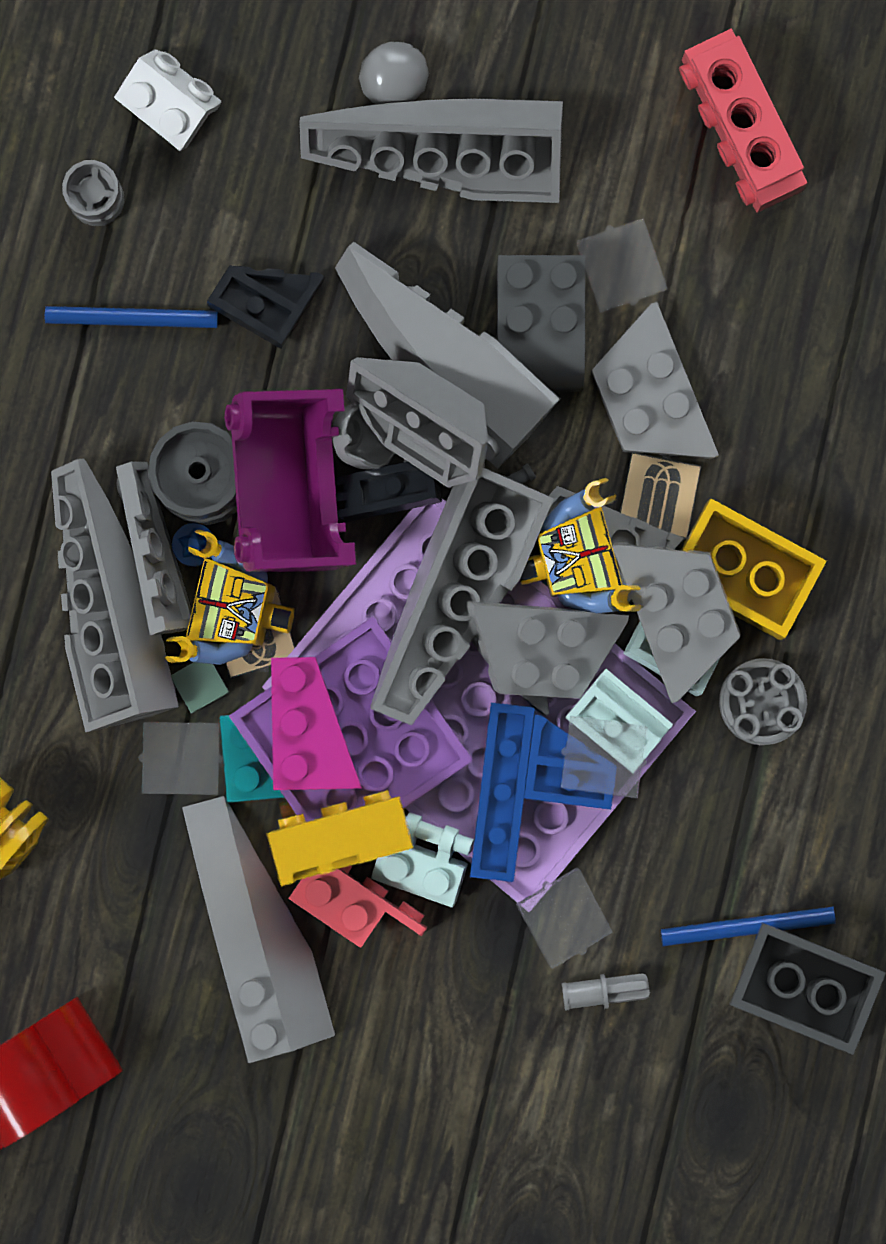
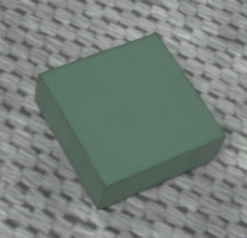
M193 662L171 675L173 683L191 714L230 693L214 664Z

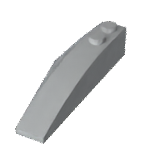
M502 99L423 100L346 108L301 116L299 121L301 158L351 171H356L358 168L376 171L379 173L378 177L395 181L396 177L421 182L420 187L437 191L438 187L458 191L460 192V197L471 200L559 203L563 101Z
M355 242L348 246L335 269L353 303L379 344L392 360L418 362L484 403L488 435L485 459L489 460L498 469L530 437L559 401V398L495 338L486 332H483L480 336L476 335L462 325L465 319L463 316L452 309L444 313L429 302L431 294L418 285L415 287L405 286L399 282V275L396 270Z
M76 459L52 470L55 525L58 529L63 530V543L61 550L58 551L59 568H66L68 593L61 594L62 611H69L71 634L64 635L65 650L85 732H92L152 717L179 707L168 661L165 658L166 652L161 634L150 635L134 554L109 500L85 459Z
M483 468L481 478L452 487L398 622L370 706L372 710L412 726L445 681L444 677L456 661L463 657L470 647V642L478 633L474 617L469 615L467 609L468 601L499 604L507 592L512 591L521 578L554 498L486 468Z
M221 796L182 807L207 911L248 1063L291 1052L335 1036L313 952L251 845L252 843L230 804L227 802L226 797Z

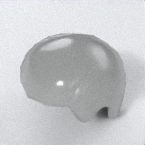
M388 42L373 49L364 59L361 65L359 81L363 94L375 105L409 102L417 99L425 91L429 71L425 57L418 49L413 48L411 44Z
M350 404L344 407L345 411L339 412L332 427H338L339 436L332 438L338 457L343 462L360 469H379L388 465L395 453L386 448L365 422L358 405L353 406Z

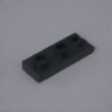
M409 462L335 477L336 491L343 490L342 493L336 494L337 508L344 507V509L337 510L338 523H347L442 502L440 482Z

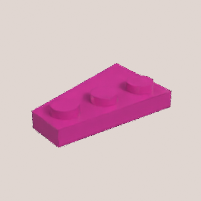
M316 657L271 658L273 790L362 789Z

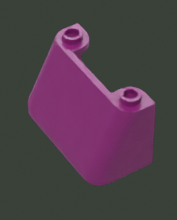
M343 389L241 392L233 397L231 404L226 405L225 425L232 434L239 536L236 537L234 543V553L236 561L242 563L246 571H329L356 565L355 543H345L339 533L346 532V523H338L332 438L339 436L338 427H331L333 423V414L345 411Z

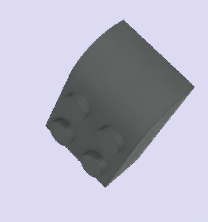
M498 255L497 341L552 392H583L585 255Z
M761 923L729 1005L854 1055L886 972L768 924Z

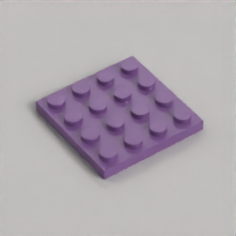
M371 617L315 656L362 789L280 790L296 815L304 814L305 822L321 818V808L346 802L348 810L365 805L363 797L389 790L391 798L400 796L403 808H405L473 761L432 700L429 701L412 726L370 708L391 645V641L374 617ZM270 687L229 715V717L273 780L272 688Z

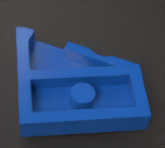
M534 715L524 798L611 810L617 766L548 721L542 715Z

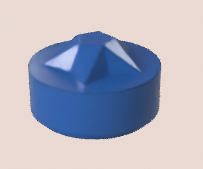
M198 523L182 526L176 531L172 540V550L175 557L189 567L203 566L204 558L193 555L188 549L189 546L201 551L206 546L205 536L197 534L195 531L204 530L212 533L207 527Z

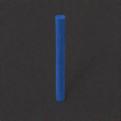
M45 307V323L218 328L219 321L217 311Z
M833 907L666 928L661 929L662 945L670 946L754 935L758 933L761 923L783 931L835 924V913Z

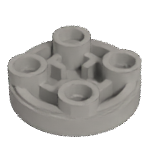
M762 658L750 660L739 665L727 676L720 691L719 706L723 721L735 736L747 743L771 745L787 739L801 727L807 709V695L801 679L790 666L777 660Z

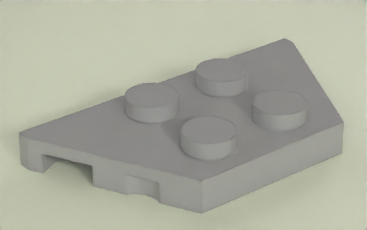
M657 302L649 305L592 369L591 374L623 452L704 457V459L716 458L719 456L659 305Z
M624 542L615 543L612 548L626 585H637L641 589L632 590L629 593L634 605H642L641 610L637 611L670 701L675 703L738 640L741 633L710 552L695 550L679 551L669 547L654 546L653 548L628 545V543Z
M468 601L467 605L469 615L474 617L480 635L478 643L482 655L489 664L488 674L493 689L500 694L581 699L629 619V615L622 612L592 613L568 608Z

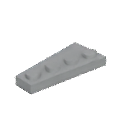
M128 462L117 466L118 478L116 485L124 504L150 635L188 630L192 609L177 559L172 550L171 539L159 499L152 489L148 475V463Z

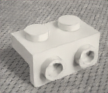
M153 50L139 57L114 96L117 101L179 151L188 147L207 116L216 111L222 103L221 100L213 95L214 92L207 83L192 78L180 68V63L177 59L166 52Z

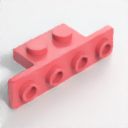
M351 865L322 875L318 874L301 879L288 898L360 948L385 912L420 936L427 929V926L421 923L424 917L421 912L404 901L399 907L384 898L388 890L369 877H366L362 883L350 875Z

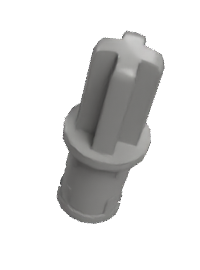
M643 973L605 978L604 974H600V979L562 983L565 1010L604 1005V1009H608L609 1004L644 1000L649 998L650 994L648 978Z

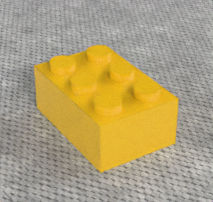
M710 499L705 504L681 551L710 552L733 615L779 640L786 638L827 562L713 499Z

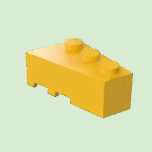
M389 790L363 797L365 805L348 810L346 802L321 808L322 817L305 822L304 814L278 820L280 829L271 831L267 835L281 886L294 883V881L318 874L322 875L336 869L413 849L414 845L401 797L391 798Z

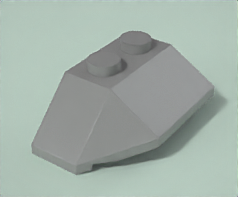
M359 357L351 360L346 397L353 406L358 405L365 422L386 448L448 488L469 481H475L482 477L488 445L484 403L418 362Z

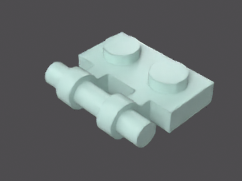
M409 812L406 819L414 848L378 858L371 879L453 908L457 901L468 863L452 858V855L456 851L469 856L474 839L459 834V829L446 825L443 829L422 821V816ZM417 838L438 845V852L415 845Z

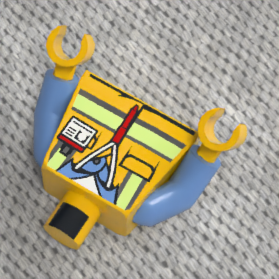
M607 478L590 482L585 490L561 501L546 517L540 530L541 533L536 540L539 554L529 557L520 578L521 586L546 579L550 596L558 597L563 606L592 613H607L618 610L636 612L641 610L642 605H630L628 603L629 592L641 589L637 585H622L601 507L613 503L616 499V495L603 499L599 494V487L601 484L609 481Z
M196 530L195 533L205 536L206 546L201 551L189 546L188 549L193 555L204 558L186 637H169L166 640L167 642H177L181 646V654L178 657L166 656V660L171 663H178L190 659L191 662L221 665L248 655L252 646H262L266 629L288 634L294 619V608L273 604L275 587L268 584L267 571H246L243 564L236 561L234 545L222 540L217 542L216 537L212 533Z

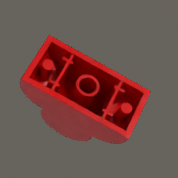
M78 997L0 1045V1149L9 1146L37 1129L123 1071Z

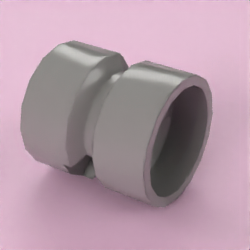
M84 160L73 165L66 173L62 183L63 196L73 214L81 222L91 226H104L113 222L120 215L124 206V191L114 171L105 163L96 160Z

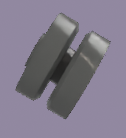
M192 421L173 427L158 440L150 455L148 475L153 492L174 516L189 524L198 523L209 526L226 521L237 512L232 437L228 432L211 423ZM201 468L205 475L200 479H196L194 473Z

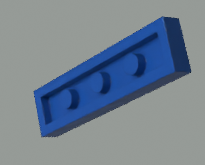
M491 702L470 877L514 882L535 710L533 707Z

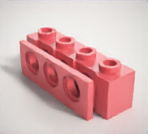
M731 28L685 50L682 57L683 65L679 67L681 76L689 90L695 88L702 101V104L698 105V109L705 125L709 129L715 127L721 142L717 143L718 151L727 167L734 166L740 178V181L736 182V186L745 205L752 204L756 213L802 192L808 184L802 172L804 166L740 36L736 37ZM724 76L730 80L732 88L720 89L715 86L712 78ZM735 114L746 116L751 122V127H737L732 122L731 116ZM755 152L765 154L770 161V166L758 167L752 162L750 154Z

